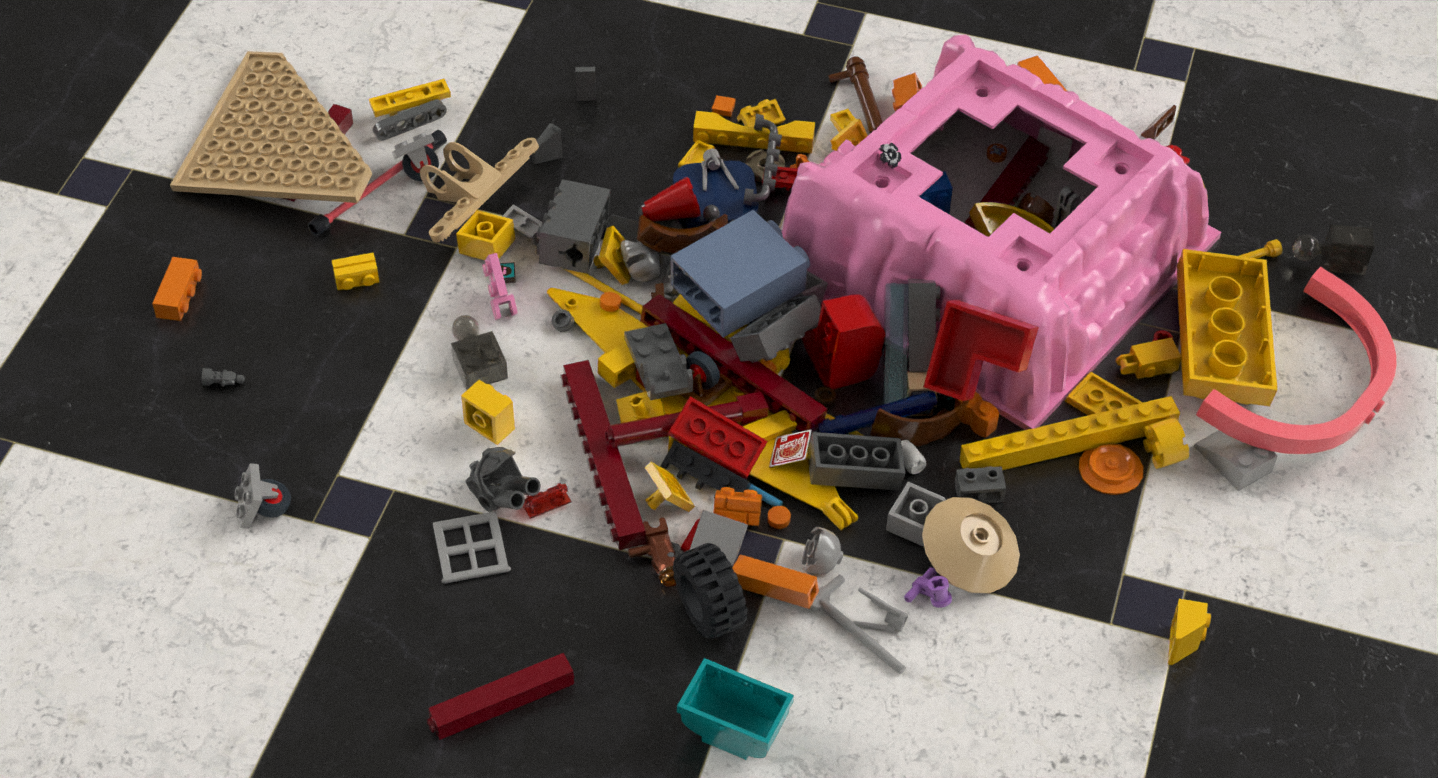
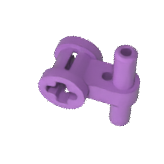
M929 568L922 577H918L912 583V588L904 596L905 601L911 603L920 593L929 596L934 607L942 608L948 606L952 602V596L948 591L949 583L947 578L935 576L937 574L936 570Z

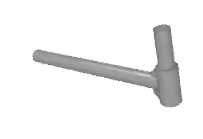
M839 574L826 586L820 587L810 610H820L822 608L899 674L903 673L906 667L829 602L830 594L845 582L844 577Z

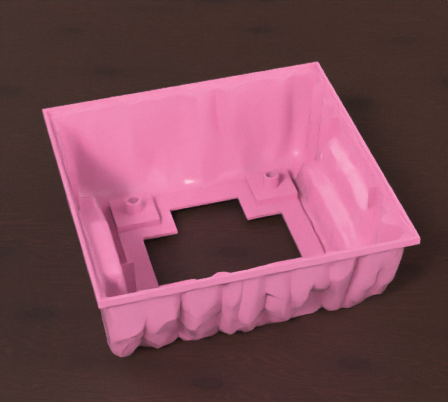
M955 35L944 42L935 67L933 79L856 147L846 139L838 147L837 151L834 150L825 157L824 162L820 164L814 162L800 163L792 186V192L788 198L783 229L781 231L784 240L792 247L800 246L808 255L810 267L807 271L828 283L822 302L854 294L864 296L885 330L886 340L884 343L908 357V279L934 280L936 286H940V299H936V308H940V322H936V330L940 328L946 303L951 300H959L1038 326L1039 329L1027 370L1015 372L984 361L975 390L984 401L993 404L1001 416L1024 430L1040 427L1062 404L1072 390L1105 359L1177 283L1176 266L1183 249L1207 252L1221 235L1220 231L1208 225L1207 190L1203 185L1200 173L1188 167L1183 159L1171 148L1162 146L1158 141L1151 138L1140 140L1134 131L1123 126L1107 113L1089 106L1086 102L1080 100L1079 96L1073 91H1064L1057 84H1043L1039 77L1015 64L1006 66L1004 60L997 53L976 48L972 39L967 35ZM959 110L991 129H994L1003 120L1015 129L1023 131L1035 139L1038 138L1040 127L1071 139L1073 142L1068 157L1070 160L1063 165V169L1097 188L1050 234L1013 213L999 228L987 237L919 197L943 175V172L915 157L912 153L938 129L942 131L944 124ZM893 143L898 148L897 152L901 153L902 159L896 168L892 169L888 166V162L883 164L880 161V154L882 152L879 148L882 144Z

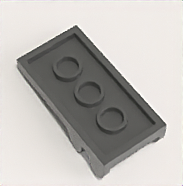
M666 323L624 332V339L650 400L693 392L692 370L686 369V356L679 354Z

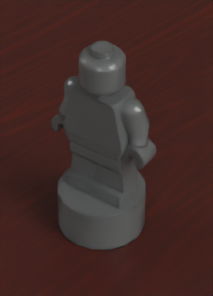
M203 368L201 385L211 386L213 383L225 386L234 385L235 382L238 384L245 382L243 375L236 376V373L232 371L227 372V370H223V372L212 371L210 368Z

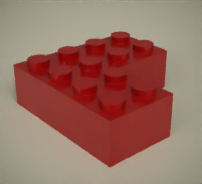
M959 300L947 301L923 387L961 401L973 399L984 361L1015 372L1027 370L1039 327Z

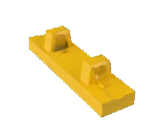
M440 79L370 98L369 105L375 118L387 114L391 117L398 114V111L420 106L436 99L451 97V91L445 79Z

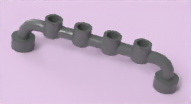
M756 114L754 130L762 131V127L769 129L770 135L762 192L753 194L754 189H745L743 205L751 206L752 202L764 201L768 198L770 191L774 192L776 179H772V176H776L778 164H774V161L778 162L780 149H776V146L780 147L782 135L778 134L776 125L764 119V115Z

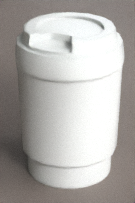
M909 440L901 441L906 470L911 474L920 473L926 466L924 456Z

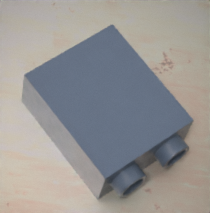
M752 210L671 255V285L722 337H725L803 292L806 287V271L810 267L808 255L800 246L792 247L783 239L782 232L774 221L769 220L766 222Z

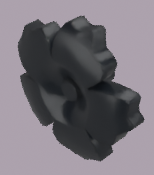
M893 143L880 145L879 149L882 152L880 154V161L883 164L888 162V166L892 169L896 168L902 159L901 153L897 152L898 148Z

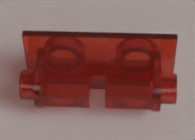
M558 483L556 486L546 489L545 492L541 491L534 496L527 495L523 508L528 517L531 519L571 503V499L566 493L568 492L567 485L565 483Z

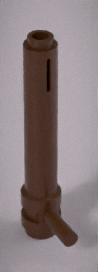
M854 56L847 61V70L828 75L830 83L850 78L851 83L854 84L869 132L872 133L883 121L868 80L869 74L865 62L860 57Z

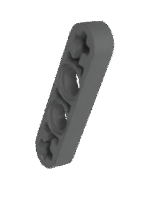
M438 99L427 102L377 122L373 126V133L379 140H387L442 118L446 114L447 108ZM423 114L419 119H415L417 115ZM405 120L401 126H397L399 122Z

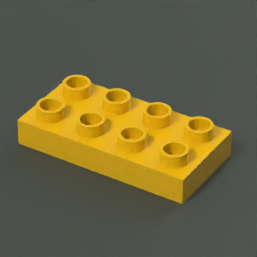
M1183 249L1176 266L1183 395L1205 399L1215 389L1234 402L1246 405L1271 406L1278 389L1266 260Z

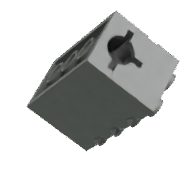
M562 179L560 186L555 188L554 200L549 202L548 213H545L543 216V226H539L537 231V239H540L536 249V254L539 255V264L588 274L609 221L610 189Z

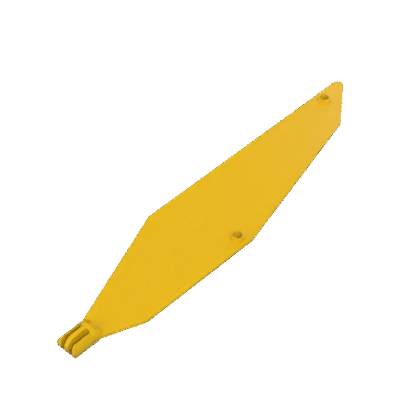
M549 288L547 290L548 296L562 310H567L572 314L574 322L604 353H608L619 344L626 342L624 339L625 331L648 327L620 308L613 312L603 310L600 307V298L557 288ZM677 348L680 355L684 354L686 358L689 356L687 353ZM636 376L632 377L631 380L645 392L646 389L635 380ZM732 385L731 388L708 406L736 401V396L746 394ZM680 394L662 398L665 415L681 412L687 399ZM768 410V416L773 415V413ZM776 438L767 442L749 475L821 510L840 530L858 520V515L839 497L835 486L811 484L808 453L804 460L770 467Z

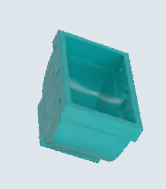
M704 658L677 705V713L681 714V720L686 727L702 736V742L747 760L748 756L765 758L789 714V710L794 702V695Z

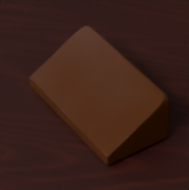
M1173 105L1162 112L1141 133V136L1146 139L1151 138L1155 140L1174 121L1176 106Z

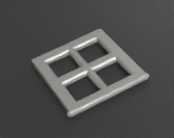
M496 511L433 522L443 574L442 583L446 584L500 574L511 570L507 563ZM489 523L493 539L473 542L469 526ZM463 527L467 544L446 547L443 531ZM495 548L498 565L478 568L475 551ZM469 553L472 569L452 573L448 556Z

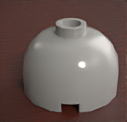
M815 527L811 531L812 534H815L813 539H807L804 547L802 564H806V567L802 569L810 573L826 574L834 569L836 564L839 565L841 563L843 551H841L838 537L833 532L821 527Z

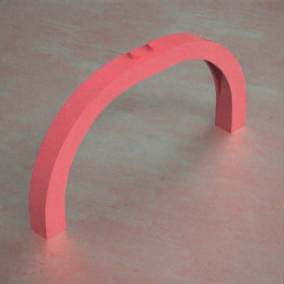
M1320 267L1310 278L1303 292L1338 314L1358 335L1369 357L1371 367L1370 382L1355 404L1342 416L1332 421L1314 425H1295L1259 416L1213 389L1201 404L1196 415L1226 435L1268 451L1286 454H1312L1333 449L1352 438L1364 423L1369 425L1376 415L1374 411L1378 413L1385 402L1382 399L1393 382L1397 366L1396 351L1392 337L1379 314L1362 295L1347 283Z

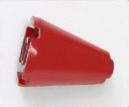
M688 177L683 178L645 201L644 207H641L643 216L653 222L701 216L699 204L692 190L693 186Z

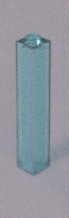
M886 283L884 296L883 410L905 418L907 416L908 284Z

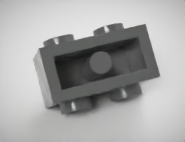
M989 466L957 470L955 477L957 498H973L982 503L1004 502L1006 485L1002 467Z

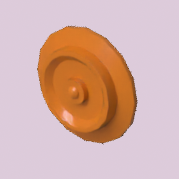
M1107 444L1084 451L1079 459V472L1082 479L1091 488L1104 494L1119 495L1128 493L1139 485L1143 478V465L1140 458L1131 449L1120 444Z

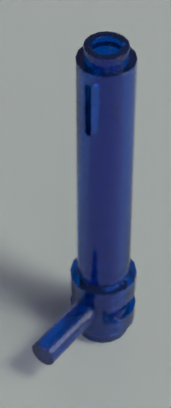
M927 391L849 415H837L832 420L827 418L823 422L818 423L820 433L849 435L851 432L873 426L879 409L899 417H905L933 409L935 405H938L935 393Z

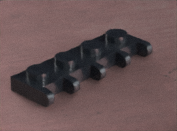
M677 441L673 442L660 466L665 470L669 464L679 468L677 478L680 480L684 478L686 473L697 478L698 482L695 488L701 490L706 483L716 490L729 487L733 488L734 492L744 493V490H748L752 484Z

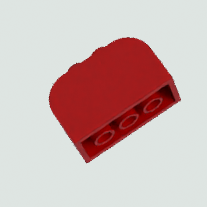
M854 294L822 302L810 360L824 387H830L834 390L868 380L878 368L883 344L886 340L885 330L864 296Z

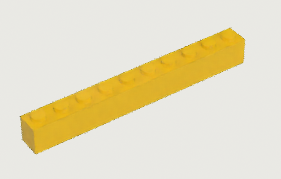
M1172 396L977 441L961 445L960 464L963 469L991 466L1002 467V470L1098 448L1102 445L1137 439L1146 436L1144 426L1168 418L1179 420L1180 411Z

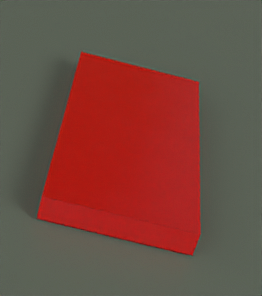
M691 396L667 434L744 479H747L768 442Z

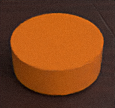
M614 292L603 293L600 296V307L609 312L617 311L621 307V297Z
M774 506L769 510L768 523L771 527L783 529L789 525L791 514L786 507Z

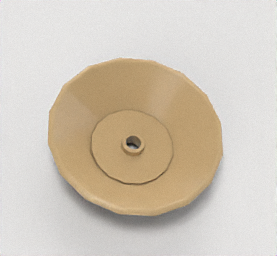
M952 497L936 504L926 516L922 532L925 553L936 572L947 578L951 585L970 593H992L1005 587L1016 574L1020 557L1016 536L1006 519L990 505L973 498Z

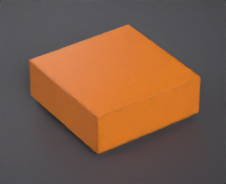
M716 95L712 112L731 117L736 99Z

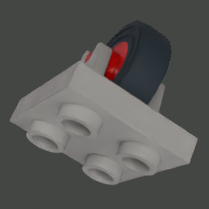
M425 132L413 137L414 142L408 144L407 141L395 145L396 150L392 151L394 159L403 156L402 165L406 175L414 181L422 182L420 170L423 166L432 165L437 168L439 167L437 154L433 149L426 146L434 142L432 134L426 135ZM429 172V178L431 179L435 176V173Z
M249 464L247 471L242 474L240 486H237L235 489V500H238L236 517L240 518V528L249 529L256 513L269 518L279 517L286 512L290 505L291 495L282 483L272 479L260 480L259 464Z

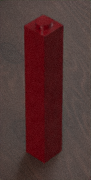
M561 653L428 708L430 718L427 719V724L432 733L436 731L439 740L573 685V669L564 653Z

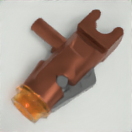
M661 517L659 519L660 525L657 528L650 527L648 521H644L646 545L628 549L629 557L633 558L646 554L652 556L653 560L651 563L658 574L660 582L667 587L675 586L673 561L680 554V545L671 542L665 518Z

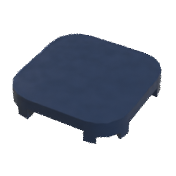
M723 161L739 187L738 190L731 184L721 167L716 170L708 168L707 190L703 191V169L701 163H690L679 167L674 173L673 184L688 177L693 186L692 190L694 195H696L701 216L696 218L678 219L680 224L687 228L708 224L709 221L703 216V210L708 205L718 207L720 211L719 217L723 214L728 215V223L752 210L758 214L759 202H752L751 206L743 205L746 188L754 189L753 194H757L752 168L740 161Z

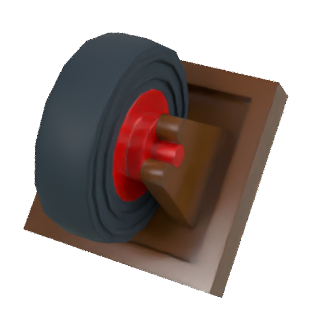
M695 351L686 358V369L692 370L693 392L680 395L687 400L691 396L708 406L732 387V380L719 372L717 365L707 354Z

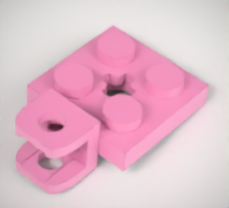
M490 254L485 259V264H482L485 277H489L490 285H488L490 297H494L490 303L494 318L497 320L501 318L498 305L508 303L512 316L518 312L513 294L508 295L498 254Z

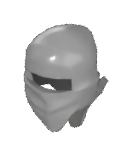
M628 240L621 242L623 261L633 279L640 282H650L661 275L659 262L661 252L643 245L638 240L637 242Z

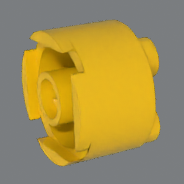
M1168 418L1144 426V433L1147 438L1143 440L1144 448L1147 453H1152V461L1156 469L1189 458L1188 444L1184 445L1183 437L1186 436L1176 418Z

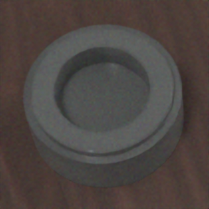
M563 309L553 315L551 322L557 331L566 332L572 328L574 317L569 311Z

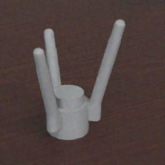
M716 149L705 151L703 154L704 161L701 163L703 169V191L707 190V169L716 170L719 167L722 168L734 188L738 190L739 187L726 168Z
M862 588L858 589L860 593L871 599L873 603L888 611L884 620L888 625L853 621L854 624L865 628L886 630L890 633H894L895 629L902 631L908 617L907 613L892 607Z

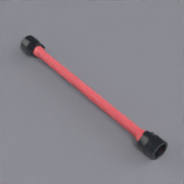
M436 130L431 133L434 142L426 146L436 151L447 142V138L441 130ZM403 160L368 184L360 200L403 169ZM343 202V204L339 205L329 214L324 216L322 214L318 215L308 223L309 230L318 237L331 227L330 223L356 203Z

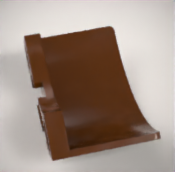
M723 214L706 225L687 229L662 226L641 215L638 223L637 240L658 252L677 253L727 225L728 215Z
M969 400L963 401L952 411L943 407L936 415L929 419L903 418L879 409L870 435L874 437L901 438V441L909 440L914 446L927 445L929 442L939 438L943 439L957 428L961 423Z

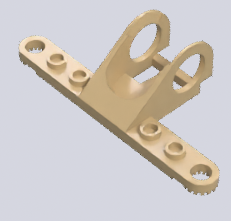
M527 138L521 141L500 162L496 163L494 168L456 142H449L443 149V155L450 170L457 171L453 177L435 166H423L420 170V176L427 191L435 193L438 200L457 202L430 229L429 235L432 241L437 243L441 240L444 241V238L450 237L454 229L457 230L529 159V156L539 149L536 139ZM455 150L464 155L469 162L470 169L460 167L454 161L451 151ZM429 172L439 175L445 182L440 189L431 182L428 175ZM463 179H470L468 182H461Z

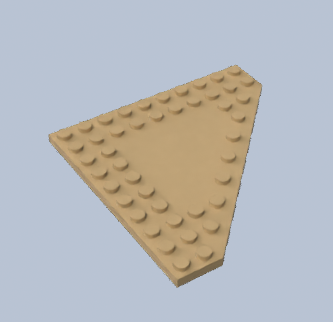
M247 51L171 182L170 187L172 191L358 203L372 176V172L357 150L352 147L348 138L340 131L335 121L330 118L325 108L318 102L313 92L308 89L306 83L299 77L294 67L286 60L283 53Z

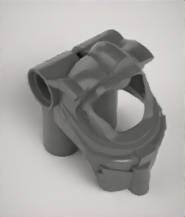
M504 447L487 448L482 452L480 462L477 460L469 465L471 473L470 477L466 479V484L478 499L480 505L488 512L498 510L500 507L518 510L524 505V495L534 496L540 491L541 484L537 478L522 476L513 458L516 452Z

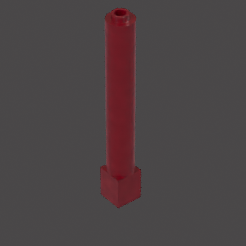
M762 392L736 396V401L708 406L730 420L740 423L741 426L767 417L769 410ZM680 412L609 425L608 430L605 431L606 441L614 448L671 437L667 434Z

